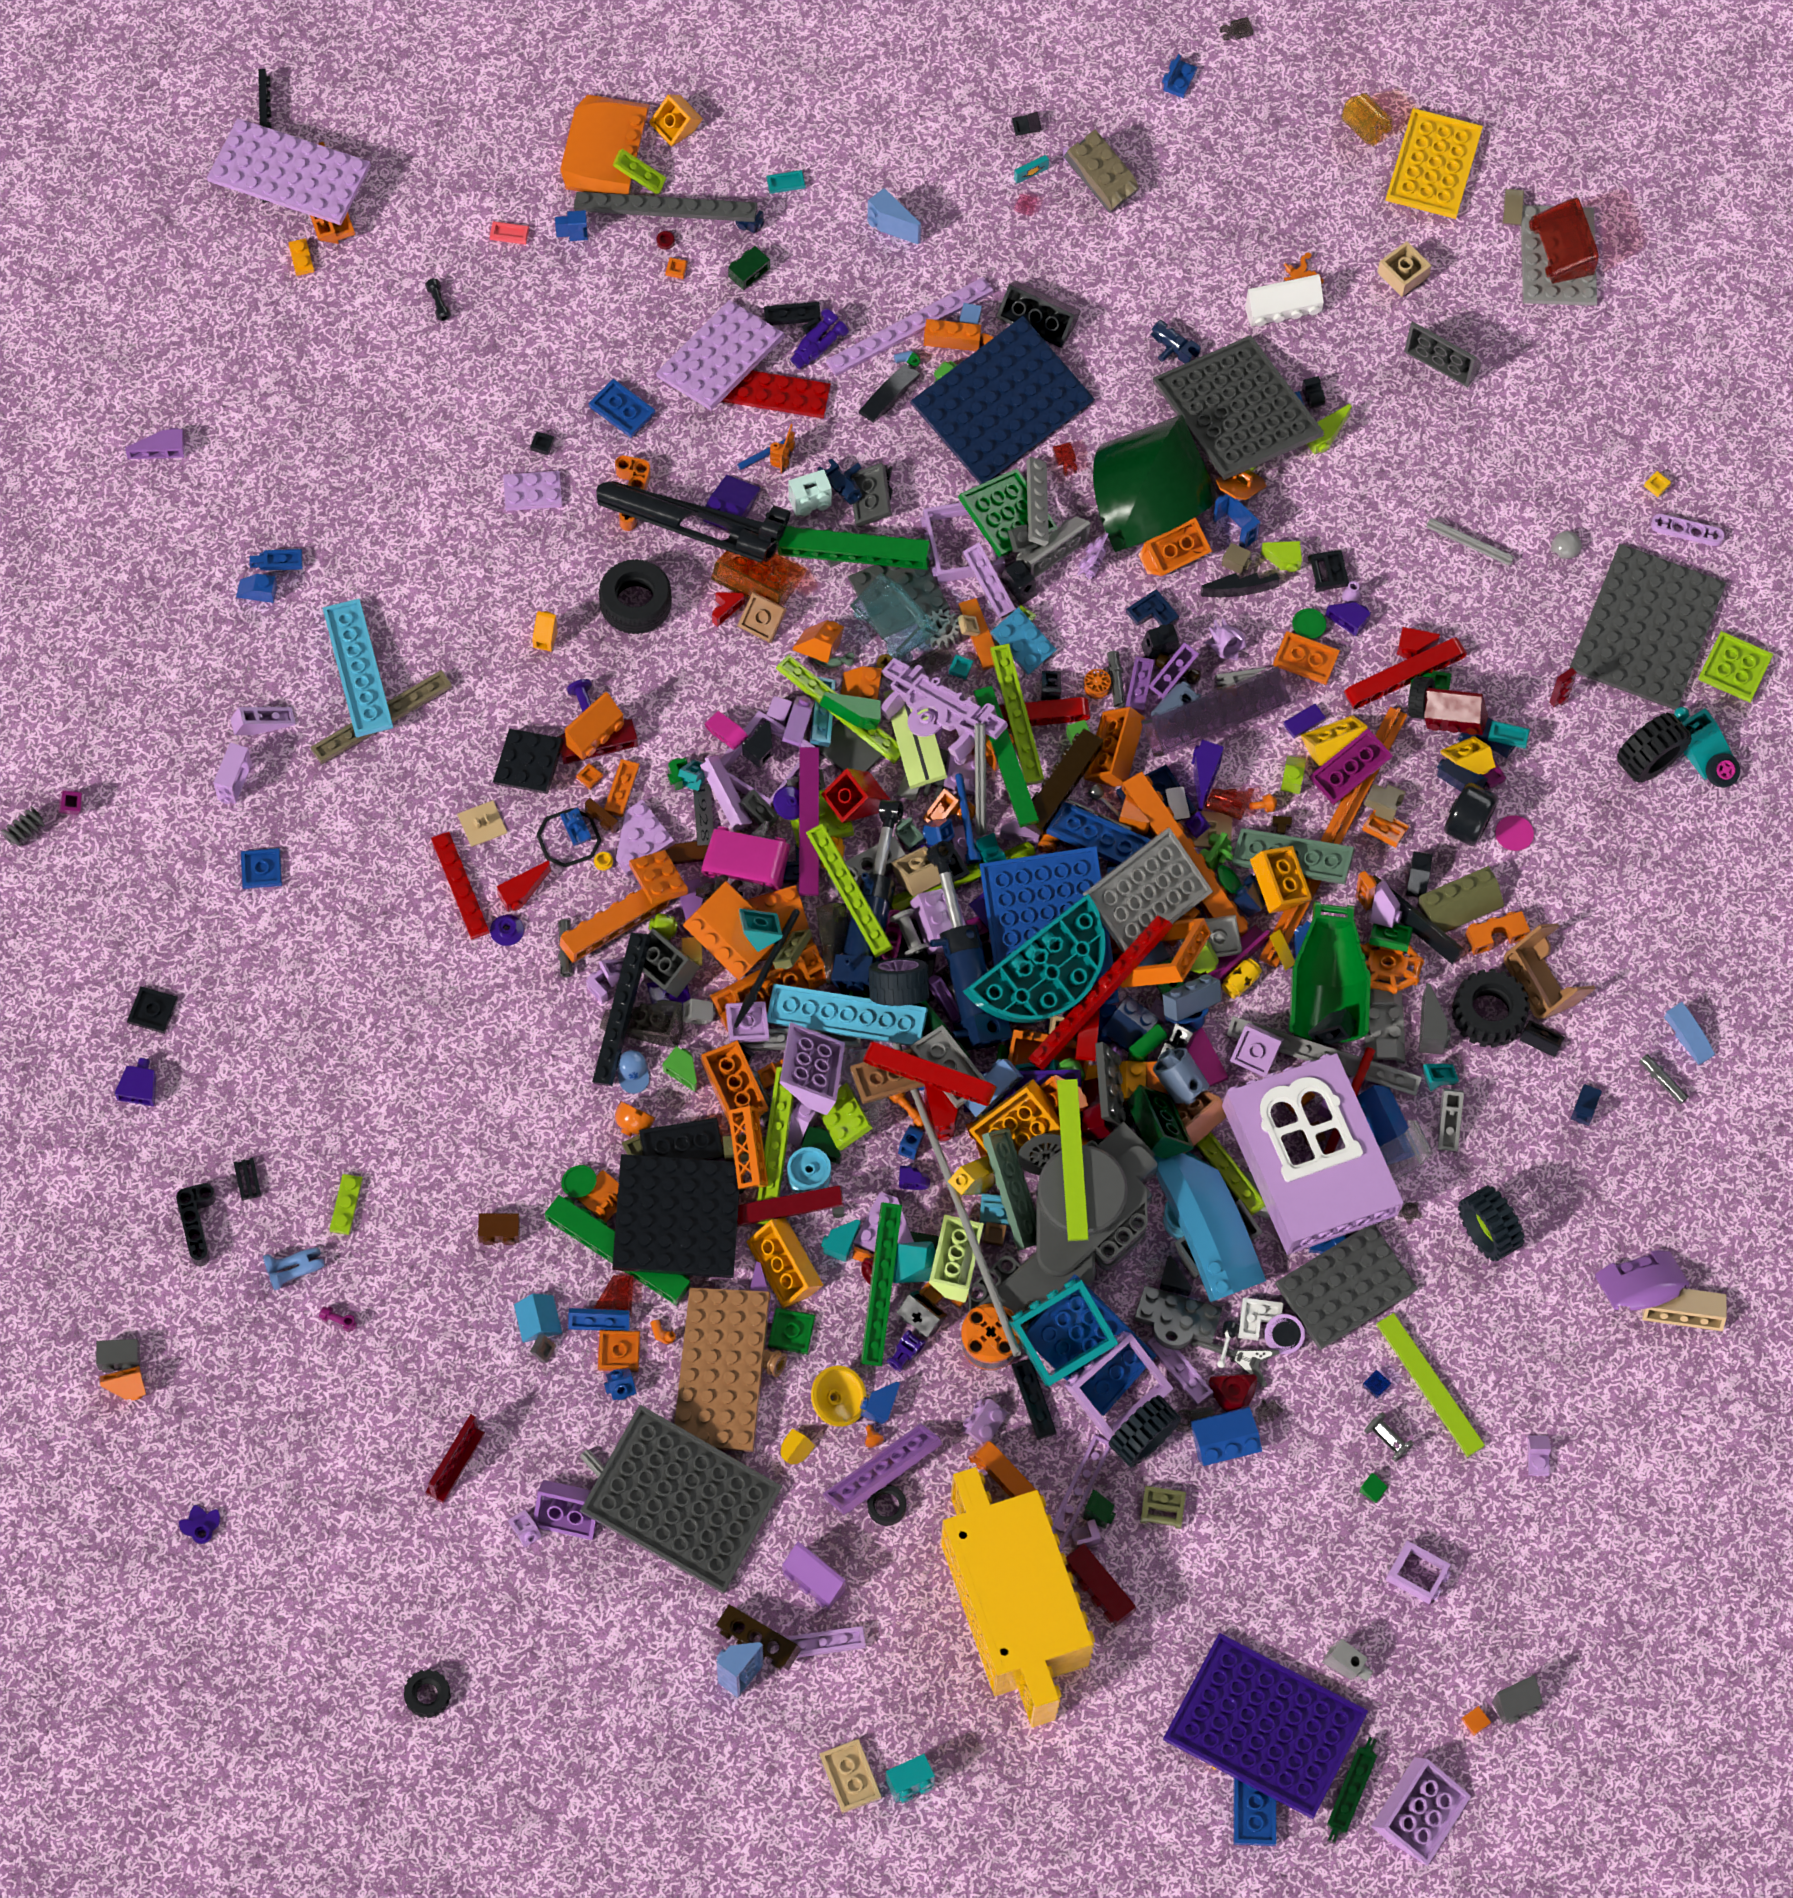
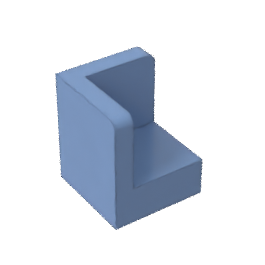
M963 303L959 322L978 324L981 318L982 306Z

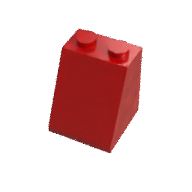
M846 768L821 793L842 823L878 814L881 800H890L870 772Z
M924 1085V1101L936 1136L941 1142L947 1141L954 1137L960 1107L956 1109L943 1091Z

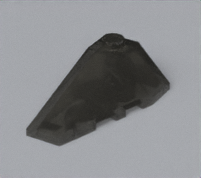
M829 903L816 908L827 985H834L831 981L835 956L836 954L843 955L849 927L845 903Z
M660 1000L655 1004L647 1005L644 1003L638 1007H633L626 1037L660 1046L678 1047L684 1031L682 1003ZM611 1009L605 1010L599 1027L602 1030H606Z

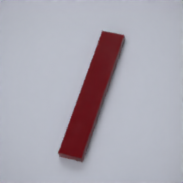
M838 1185L738 1205L737 1227L844 1206L842 1187Z

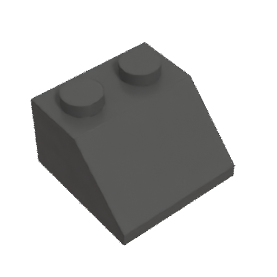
M1534 1675L1496 1693L1492 1704L1503 1725L1508 1722L1510 1725L1515 1724L1521 1720V1716L1525 1714L1532 1716L1540 1711L1539 1708L1543 1701Z

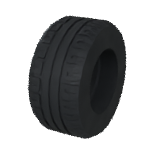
M631 559L615 564L614 567H611L604 574L599 586V602L603 617L612 627L628 634H643L656 629L667 619L666 617H668L672 605L671 586L667 575L660 567L646 560ZM633 586L646 588L653 594L652 599L647 604L639 607L626 606L617 597L623 590Z

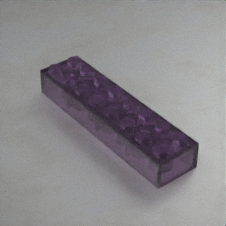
M1275 666L1256 672L1146 718L1141 723L1153 756L1158 757L1179 750L1291 701L1279 667Z

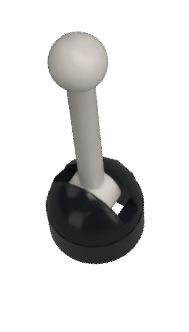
M1226 1321L1223 1324L1222 1333L1226 1340L1221 1359L1217 1362L1220 1368L1225 1366L1224 1360L1230 1338L1236 1337L1239 1331V1325L1235 1322Z

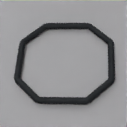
M575 808L547 816L537 832V838L545 858L563 867H569L593 858L601 843V837L594 820L588 817L586 813L580 811L582 816L589 818L597 838L591 854L568 863H563L549 857L541 838V833L547 821L559 817L562 813L570 812Z

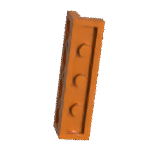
M746 1106L728 1110L738 1189L754 1186L760 1188L767 1187L768 1178L758 1108ZM743 1113L744 1120L741 1125L736 1123L735 1114ZM741 1132L746 1134V1141L743 1145L738 1142V1136ZM744 1151L749 1154V1160L746 1164H743L740 1158ZM746 1171L751 1173L752 1182L744 1183L743 1175Z

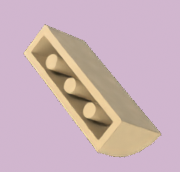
M1682 1288L1679 1291L1680 1295L1671 1301L1655 1307L1642 1309V1320L1716 1331H1723L1727 1318L1726 1294Z

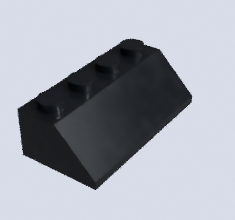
M1015 280L1008 285L996 318L1013 324L1024 316L1045 341L1062 348L1073 331L1081 311Z

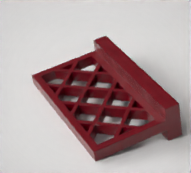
M469 1415L428 1483L429 1487L425 1492L426 1495L443 1504L485 1435V1432L478 1429L476 1416Z

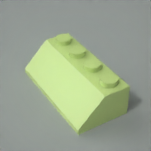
M944 1214L929 1283L945 1298L966 1303L976 1258L960 1218ZM970 1220L977 1241L980 1243L984 1223Z

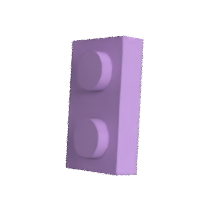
M981 1399L974 1405V1411L965 1419L963 1428L960 1431L963 1434H969L980 1444L991 1441L1008 1414L992 1399Z

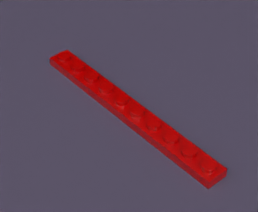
M1159 915L1152 920L1148 927L1125 950L1119 959L1113 963L1085 997L1074 1006L1070 1013L1028 1058L1031 1064L1042 1070L1045 1069L1173 927L1169 920Z

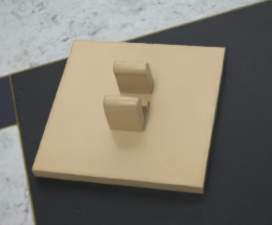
M493 800L457 814L471 847L507 834Z
M1200 811L1211 827L1197 839L1192 836L1195 847L1213 848L1208 843L1212 833L1221 835L1224 832L1231 841L1233 813Z

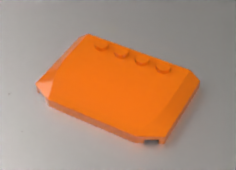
M587 94L575 107L562 159L560 173L565 189L579 192L630 195L632 178L612 165L618 151L624 149L636 158L638 157L650 104Z

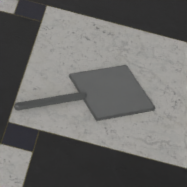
M1067 799V801L1130 831L1132 830L1131 827Z

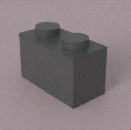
M138 1339L96 1341V1365L98 1369L104 1373H111L116 1369L125 1370L140 1366V1344Z

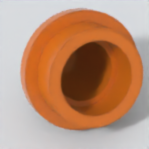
M967 802L970 820H972L976 815V809L972 803ZM959 805L957 809V817L963 821L961 808Z

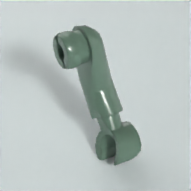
M850 652L841 658H831L828 663L812 658V661L815 664L831 669L842 666L844 663L847 666H852L855 656L854 653Z

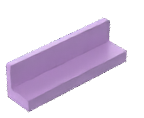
M719 756L706 757V762L701 764L700 767L733 831L735 832L737 829L742 831L753 824L748 813L739 804L741 799Z

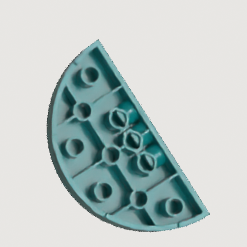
M1087 894L962 992L985 1012L1012 1022L1029 1023L1043 1021L1055 1017L1076 1005L1091 990L1101 971L1105 955L1104 928H1102L1099 911L1090 895Z

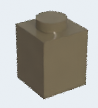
M1231 542L1222 558L1221 566L1242 575L1244 570H1248L1252 564L1250 559L1251 551Z

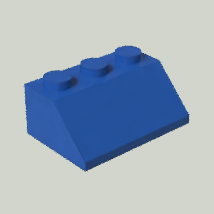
M1250 1407L1190 1421L1197 1457L1203 1466L1262 1452L1259 1432Z

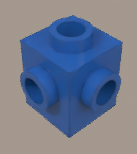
M629 1368L616 1369L606 1374L607 1382H604L606 1393L611 1394L613 1401L624 1400L628 1396L637 1394Z

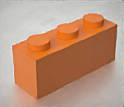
M926 319L924 346L977 351L979 349L981 325Z

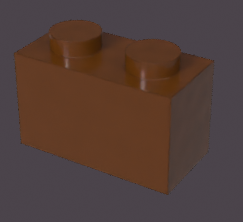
M479 1213V1243L484 1245H494L495 1243L514 1245L515 1243H520L519 1213Z

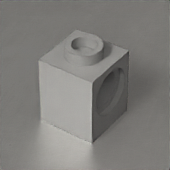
M692 998L683 1003V1022L706 1025L713 1021L715 1015L713 1002Z

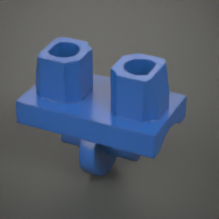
M578 808L560 814V818L573 846L583 844L591 839V835Z

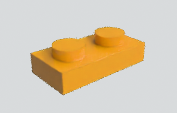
M306 238L288 242L296 276L313 273L314 268Z

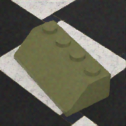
M1487 866L1420 895L1417 905L1425 917L1446 933L1503 908L1504 902L1498 881L1490 867Z

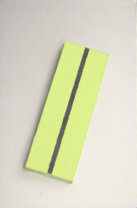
M893 690L883 692L885 700L894 692ZM905 704L891 718L910 789L946 779L947 774L936 735L933 734L927 737L914 735L908 727V717L913 710ZM928 708L919 711L917 714L920 715L922 712L929 710Z

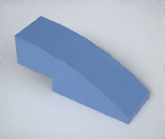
M1680 1002L1666 1012L1665 1020L1676 1032L1675 1036L1698 1065L1715 1056L1704 1032L1683 1002Z

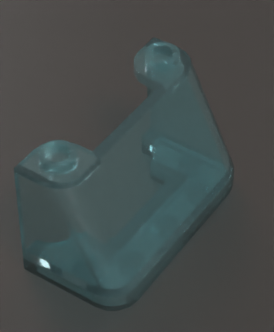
M882 573L850 605L854 610L853 615L860 621L862 619L867 621L887 643L886 647L888 650L886 652L892 658H902L932 638L940 630L895 580Z

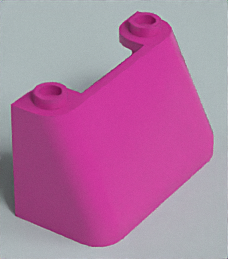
M718 826V829L713 830L701 872L705 877L715 878L717 875L718 878L722 879L724 877L759 884L763 887L765 885L771 887V890L777 891L782 887L790 845L783 838L775 837V840L731 832L729 828Z

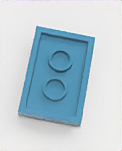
M1019 607L990 632L1000 645H1010L1014 661L1027 675L1057 650Z

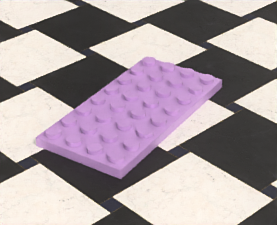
M237 118L207 176L208 182L341 225L371 163L370 161Z

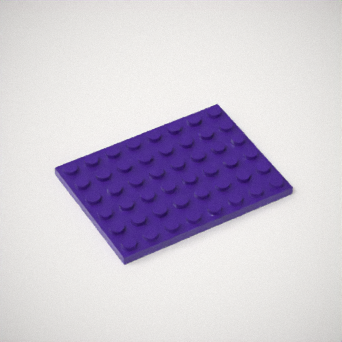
M1219 1633L1163 1740L1303 1815L1314 1819L1368 1710Z

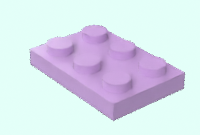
M560 471L503 475L506 511L562 507Z

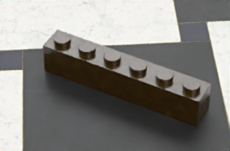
M1083 729L1080 734L1077 733L1074 736L1070 749L1068 747L1065 749L1061 762H1057L1054 765L1050 778H1045L1041 791L1036 792L1032 798L1039 823L1025 827L1040 836L1044 834L1103 747V739L1086 729Z

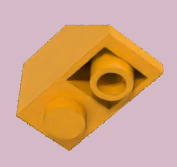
M537 611L532 638L533 648L552 652L558 633L556 615L548 611Z

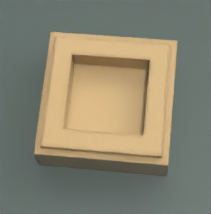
M960 615L958 617L963 635L978 636L980 634L976 617Z

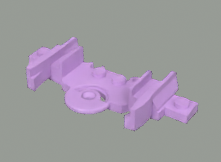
M893 658L882 670L883 675L893 681L890 686L894 691L881 706L887 720L891 719L907 704L913 710L908 717V727L914 735L927 737L937 733L941 728L948 731L956 729L960 738L948 747L951 755L955 756L957 761L964 759L974 748L976 723H984L985 734L994 739H997L1008 727L1007 722L997 716L993 705L987 703L981 709L980 706L972 702L970 697L962 701L964 699L962 692L955 693L943 686L938 677L930 681L921 665H916L911 670L910 666ZM931 708L938 712V718L936 720L935 714L931 711L922 712L920 715L917 713L923 709Z

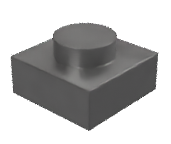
M539 1334L530 1352L541 1362L547 1363L556 1345L545 1335Z

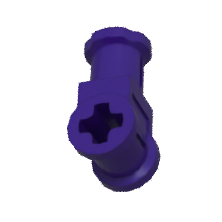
M908 1330L897 1345L896 1353L892 1358L887 1359V1363L896 1371L901 1372L902 1366L906 1361H911L923 1349L926 1341H921L912 1334L911 1330Z

